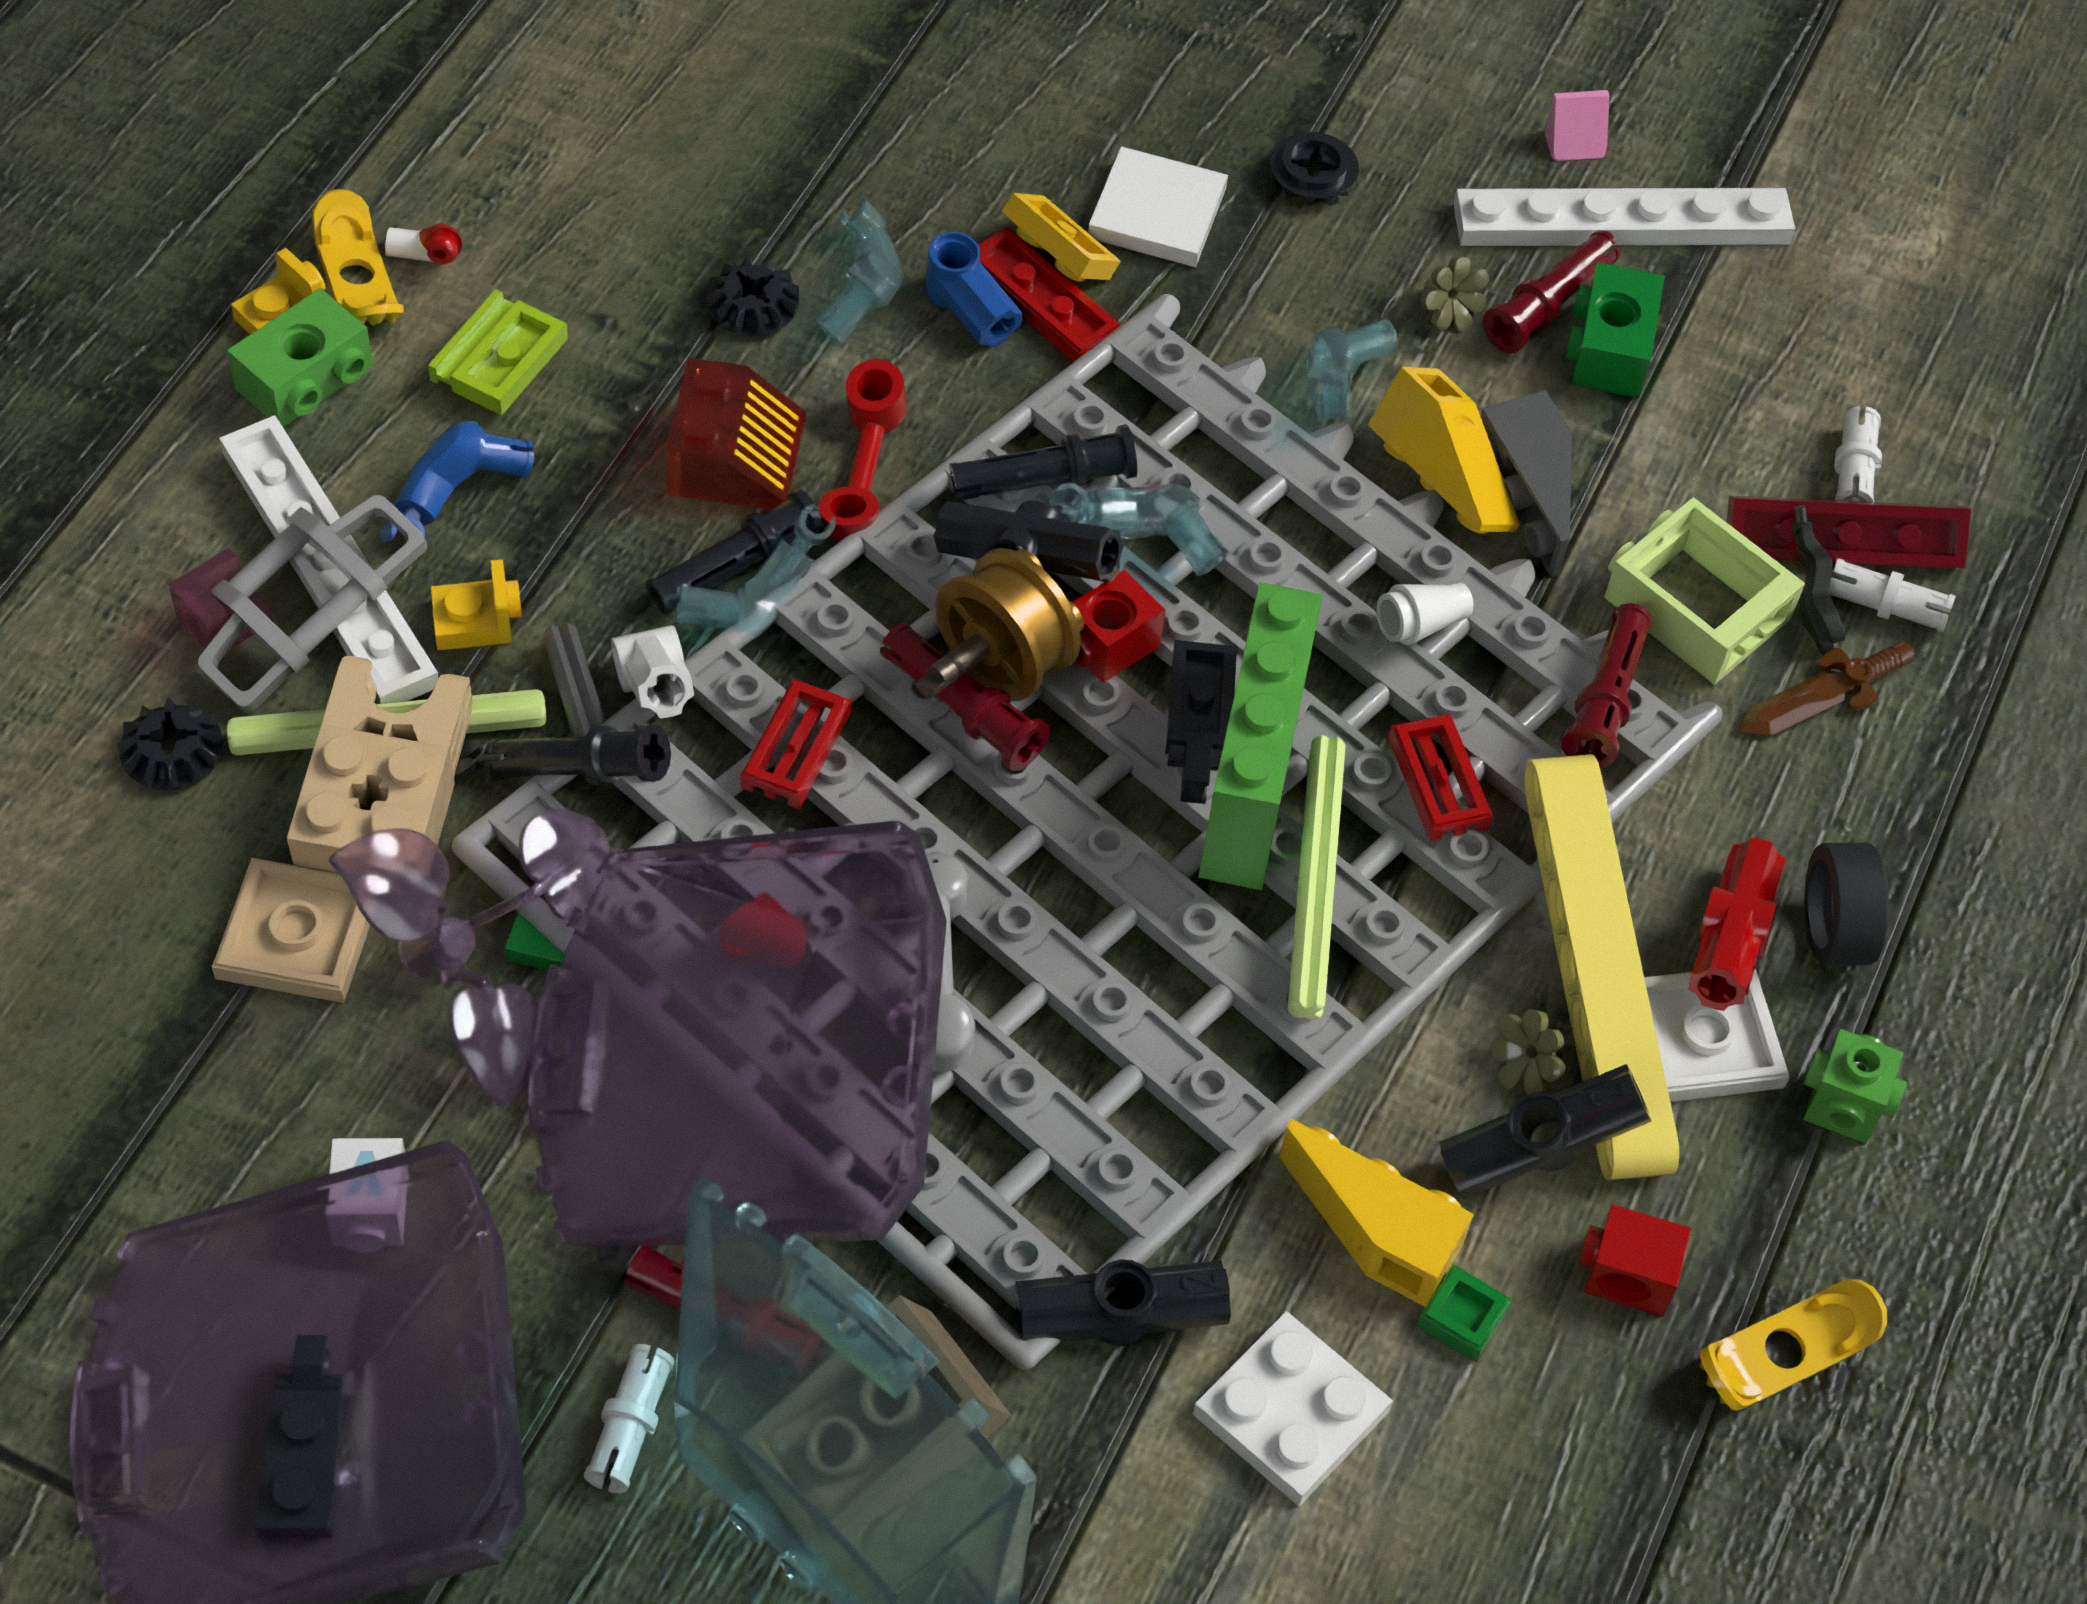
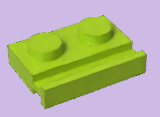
M495 289L428 364L430 381L436 384L443 381L452 386V392L502 416L568 340L567 323L520 300L512 303L503 298V292Z

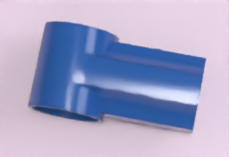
M949 231L939 234L932 240L928 250L925 292L928 298L938 306L950 308L979 345L986 344L993 348L1007 341L1012 332L1021 325L1022 312L979 262L980 248L973 238L961 232Z

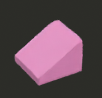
M1608 90L1554 93L1544 132L1551 157L1554 161L1589 160L1605 157L1610 97Z

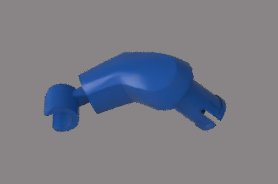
M477 421L454 423L431 444L415 464L394 506L425 537L423 526L435 520L454 488L477 472V470L498 472L526 479L533 466L534 453H526L525 451H532L534 444L530 440L511 439L484 433V430L478 425ZM387 521L381 527L380 536L383 542L392 540L396 534L397 528L390 521Z

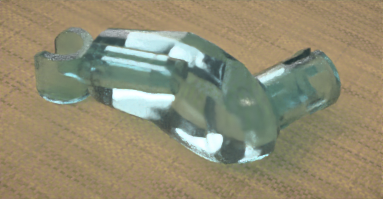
M864 197L860 198L862 207L854 217H851L845 210L840 214L841 223L855 236L850 243L854 263L846 270L848 274L845 277L847 284L814 319V322L840 345L845 342L846 338L854 331V328L874 307L878 309L881 307L887 308L904 278L897 250L889 233L884 229L886 220Z
M1381 319L1376 321V323L1347 332L1330 326L1314 336L1307 361V387L1316 411L1317 421H1324V417L1341 418L1345 416V419L1352 418L1350 375L1354 366L1385 355L1396 354L1398 350L1397 334L1388 319Z
M1065 483L1055 490L1049 500L1050 505H1063L1068 508L1058 512L1063 520L1120 530L1121 537L1124 539L1168 535L1186 557L1185 559L1192 566L1197 576L1206 574L1214 569L1229 554L1226 547L1212 533L1198 513L1200 498L1193 491L1182 485L1157 484L1095 490L1086 493L1082 487L1076 484Z
M816 504L807 506L795 521L797 536L790 544L786 540L781 539L758 572L749 581L744 583L743 588L737 587L735 593L693 587L681 583L678 595L681 599L680 602L677 601L675 622L723 629L734 624V628L739 627L740 632L752 634L754 639L758 638L772 625V622L779 614V608L790 593L806 577L815 561L807 555V552L812 545L823 543L832 534L835 528V517L829 521L823 533H812L807 529L805 519Z

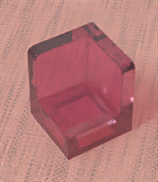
M231 548L225 549L168 584L178 623L204 650L231 617L224 607L209 593L219 581L224 579L229 582L242 570L240 558ZM253 593L249 599L273 622L271 610ZM246 628L229 650L249 639L253 634Z

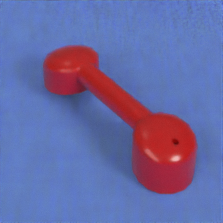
M871 359L864 361L849 373L846 380L849 417L853 425L860 430V435L847 487H840L825 494L819 502L818 509L824 523L825 535L836 542H840L850 534L868 528L879 515L878 500L870 491L883 435L898 427L907 412L904 377L897 366L886 360Z

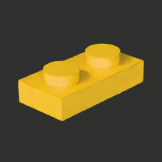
M1012 193L1002 210V213L1018 226L1016 230L1018 236L1030 245L1048 251L1057 259L1054 263L1055 267L1072 280L1083 282L1085 279L1110 280L1121 262L1043 195Z

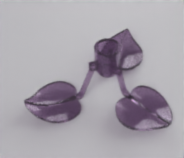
M551 809L539 813L526 823L520 834L518 847L520 863L525 873L536 884L463 920L450 915L442 916L447 909V903L439 895L448 883L449 866L439 847L422 833L403 828L379 830L351 841L329 858L331 865L346 882L360 912L367 922L384 937L399 942V958L409 973L421 978L441 973L444 983L448 984L459 981L476 987L462 990L454 996L449 1012V1025L456 1049L468 1071L479 1087L498 1106L512 1102L540 1064L547 1044L546 1022L538 1003L521 986L510 983L493 989L492 982L487 976L463 970L460 966L469 960L474 950L475 936L473 930L537 899L542 894H544L551 911L563 920L578 919L588 915L603 902L609 891L613 873V858L610 845L603 830L596 825L595 820L567 809Z

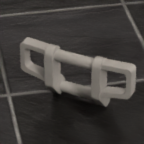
M374 495L329 526L300 507L287 519L290 525L229 582L222 579L209 591L210 595L231 617L200 655L198 664L205 676L242 712L247 714L254 712L292 673L297 674L310 661L306 655L368 597L375 601L388 588L387 585L426 551L427 542L423 533L384 496ZM385 517L408 538V541L374 571L342 539L373 518ZM308 543L328 558L350 580L288 637L249 597ZM247 628L279 661L251 689L240 691L218 670V664Z

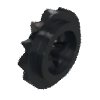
M1302 132L1286 137L1273 149L1269 168L1272 171V185L1284 187L1286 199L1298 195L1304 197L1307 206L1314 199H1321L1331 206L1337 195L1349 196L1359 173V163L1352 149L1336 137L1318 132ZM1312 160L1318 161V177L1307 175L1308 166L1312 165Z
M746 257L739 267L724 263L721 274L710 278L707 307L712 318L720 326L731 332L747 336L766 335L782 329L794 318L799 307V286L793 283L789 269L776 270L771 259L762 265H752ZM743 288H748L754 293L763 290V300L757 299L753 295L743 298Z
M168 697L164 706L150 710L142 705L137 719L131 722H123V736L121 742L117 743L121 764L133 780L152 789L176 790L201 781L213 771L223 752V736L214 714L203 712L195 701L190 702L186 706L176 705ZM168 730L177 732L179 738L176 741L175 749L172 750L171 759H167L166 751H163L161 745Z

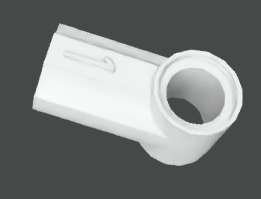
M670 625L612 638V653L622 691L624 693L633 691L640 706L653 710L659 718L681 714L684 704L694 696L691 675L684 663L683 652L675 627ZM663 679L666 689L661 692H655L653 686Z

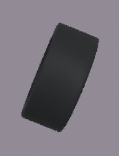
M1822 843L1814 848L1810 857L1805 879V925L1813 956L1823 966L1871 965L1878 961L1884 949L1889 916L1888 882L1879 851L1870 843Z

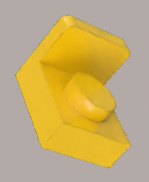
M283 248L275 253L278 276L233 302L231 307L234 320L251 335L321 288L325 291L324 280L312 263L309 261L301 262L287 248Z
M503 559L491 560L492 580L431 586L437 651L512 643L510 618L522 617L518 580H505Z

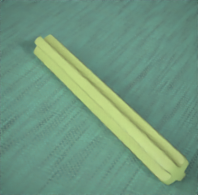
M534 689L472 695L473 707L466 734L543 726L546 722L543 692ZM427 700L376 705L392 713H406L417 709ZM326 709L231 718L227 724V739L231 753L245 755L314 748Z
M1319 735L1312 740L1309 752L1287 1008L1293 1017H1305L1310 1020L1321 1017L1326 999L1346 747L1341 738H1328L1324 735Z

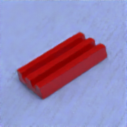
M792 679L740 775L741 788L753 792L755 786L764 789V797L775 801L779 795L788 798V806L800 810L851 714V700ZM804 699L811 702L773 774L764 771L801 701ZM825 708L831 709L793 781L789 780L788 778Z
M1451 714L1391 726L1388 739L1429 842L1442 839L1443 832L1452 831L1453 836L1466 834L1467 828L1470 826H1476L1477 831L1490 829L1493 819L1492 812ZM1437 733L1467 804L1468 809L1460 810L1448 780L1449 776L1442 760L1438 756L1430 734ZM1410 738H1414L1443 809L1444 814L1442 815Z

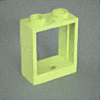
M1693 497L1675 513L1671 510L1663 512L1652 524L1647 536L1636 545L1631 541L1627 542L1616 552L1608 566V570L1612 574L1604 598L1617 608L1627 603L1637 604L1645 608L1652 617V626L1648 633L1715 685L1791 620L1805 583ZM1682 551L1748 601L1716 629H1713L1650 579V577Z

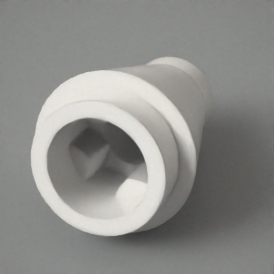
M1461 582L1450 585L1396 584L1391 587L1388 593L1382 594L1377 602V619L1382 633L1389 641H1400L1405 645H1412L1456 621L1469 618L1473 613L1471 592Z

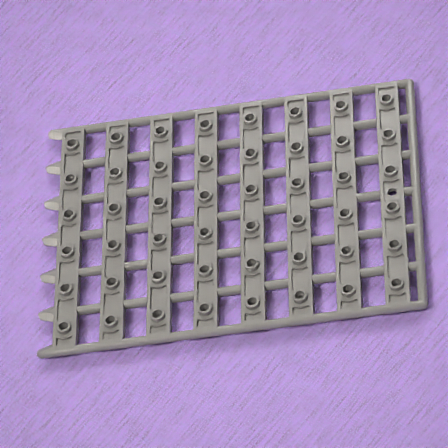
M1163 294L1144 307L881 509L873 524L864 530L846 536L684 661L693 683L694 696L691 698L752 751L713 780L670 742V766L667 774L660 781L644 782L637 776H620L613 784L658 823L656 827L622 854L618 855L551 796L577 775H537L532 777L453 839L451 845L454 854L513 909L526 918L583 973L1010 1363L1020 1370H1029L1034 1367L1060 1340L1046 1337L1024 1341L1021 1333L946 1266L947 1263L955 1256L958 1257L1015 1310L1017 1307L1020 1312V1302L1016 1293L1015 1281L1087 1274L1011 1206L1044 1175L1052 1170L1129 1238L1094 1273H1098L1109 1262L1119 1259L1133 1260L1143 1265L1286 1130L1291 1118L1296 1121L1544 888L1538 859L1530 866L1527 865L1486 831H1477L1476 826L1468 827L1466 834L1453 836L1452 831L1443 832L1442 839L1429 842L1398 762L1358 730L1387 704L1411 722L1451 714L1478 781L1482 778L1529 814L1524 785L1527 761L1529 759L1563 757L1533 732L1561 707L1574 717H1577L1574 710L1576 697L1581 689L1591 684L1600 653L1609 630L1603 631L1585 640H1581L1525 597L1535 579V571L1530 559L1512 560L1488 570L1435 530L1433 527L1443 511L1442 497L1435 490L1421 491L1397 501L1345 462L1343 459L1353 444V432L1349 423L1332 424L1307 433L1255 394L1266 375L1265 365L1261 357L1242 359L1221 368L1169 329L1180 312V303L1171 294ZM1112 362L1178 412V414L1148 436L1083 386V384ZM1031 424L1057 445H1061V439L1066 438L1069 434L1077 433L1080 438L1115 433L1117 426L1127 424L1131 430L1136 450L1138 468L1136 478L1126 479L1123 474L1094 479L1068 501L1048 485L980 496L964 501L969 505L1016 512L1022 503L1037 500L1054 508L1065 521L1098 526L1087 515L1116 492L1120 493L1186 545L1156 570L1125 546L1121 553L1119 572L1125 569L1165 608L1160 647L1152 652L1172 667L1174 640L1237 646L1235 691L1246 642L1175 587V585L1206 561L1254 599H1256L1259 582L1323 594L1313 645L1368 689L1337 715L1304 688L1282 796L1308 775L1309 752L1311 742L1315 737L1324 735L1328 738L1339 737L1343 740L1346 747L1341 803L1382 836L1350 864L1337 854L1330 937L1395 990L1363 1022L1328 993H1326L1323 1014L1318 1019L1295 1018L1289 1013L1287 1008L1291 963L1285 957L1293 949L1296 913L1263 941L1189 879L1200 869L1218 771L1210 770L1206 804L1180 802L1183 768L1167 766L1168 754H1165L1168 707L1161 712L1116 675L1102 683L1087 667H1080L1075 662L1063 671L1043 673L1042 683L1036 692L1024 700L1011 701L1010 704L1022 712L1039 698L1109 755L1105 761L1075 785L1040 755L1022 770H1011L1004 764L1003 754L984 739L975 740L965 733L962 719L953 710L934 696L932 698L923 696L917 689L916 682L908 674L881 656L880 648L885 646L882 642L890 631L829 580L861 555H865L930 609L912 623L910 627L927 642L941 633L935 610L936 596L939 589L952 578L973 576L976 562L970 558L938 553L933 537L936 529L916 514L948 488L953 492L950 476H953V474L951 475L949 471L950 463H961L1006 455L1007 453L1001 447ZM1199 428L1264 478L1265 481L1236 504L1171 454L1169 450L1195 429ZM1286 495L1349 543L1355 550L1328 573H1325L1259 522L1257 518ZM1376 564L1401 584L1450 585L1459 582L1464 583L1469 588L1473 598V613L1469 618L1456 621L1429 635L1420 644L1405 645L1400 641H1389L1380 629L1377 612L1346 588ZM1056 574L1082 596L1104 583L1102 581ZM775 622L842 678L828 692L850 699L851 704L863 695L931 753L895 783L839 735L807 798L841 827L804 858L734 798L744 790L740 786V775L786 692V689L739 650ZM1466 635H1469L1541 691L1514 717L1510 716L1439 661L1444 654ZM663 679L653 686L655 692H661L666 689ZM1632 679L1627 694L1632 705L1631 716L1627 724L1619 729L1617 740L1619 742V751L1638 766L1610 792L1604 788L1611 823H1614L1720 723L1723 714L1722 709L1716 703H1699L1677 713ZM635 698L601 726L610 725L616 728L618 732L635 731L640 725L649 724L647 721L656 715V712L649 708L641 707L637 698ZM800 703L764 771L769 770L771 767L773 769L776 768L809 706L806 707ZM825 708L788 778L789 780L793 781L831 709ZM1430 734L1431 738L1442 746L1438 734ZM950 770L1022 829L987 860L915 800ZM1451 772L1448 775V780L1458 801L1463 795L1454 773ZM1128 773H1131L1202 832L1169 862L1095 802ZM1431 789L1435 801L1440 810V813L1442 815L1444 814V812L1437 797V794L1435 792V789ZM1279 807L1264 883L1296 909L1303 826ZM496 839L556 893L562 901L555 907H550L485 846ZM679 841L747 902H750L768 889L806 928V954L840 984L799 1017L747 969L733 966L724 959L720 950L719 938L722 925L707 935L643 878L639 872ZM860 844L901 879L907 865L920 855L937 852L948 854L958 859L966 867L969 877L968 899L964 910L960 915L951 919V924L954 923L1026 985L1025 988L989 1019L954 989V995L965 1001L973 1013L975 1021L973 1052L968 1060L956 1070L943 1073L928 1071L895 1101L821 1036L825 1030L858 1002H861L908 1043L910 1012L918 1001L927 996L926 964L915 955L925 946L924 921L917 918L894 937L824 876L827 871ZM1041 847H1044L1115 907L1110 914L1081 939L1007 878L1010 873ZM1401 852L1479 913L1448 943L1370 881ZM586 914V921L651 979L652 982L641 989L571 925ZM1135 925L1212 988L1177 1020L1172 1018L1100 957ZM673 999L744 1065L733 1073L662 1007ZM1046 1003L1122 1068L1086 1102L1081 1100L1009 1037ZM1231 1006L1309 1070L1275 1104L1197 1039L1204 1030ZM781 1041L788 1042L795 1048L792 1055L786 1058L775 1057L769 1050L773 1044ZM763 1083L768 1085L838 1150L827 1158L754 1091ZM953 1085L957 1086L1030 1151L992 1187L986 1184L915 1120L916 1117ZM1142 1087L1147 1089L1221 1153L1185 1188L1181 1187L1106 1121L1108 1117ZM859 1168L935 1238L926 1246L921 1244L855 1184L849 1176ZM1111 1287L1104 1293L1105 1298L1110 1296L1116 1288Z

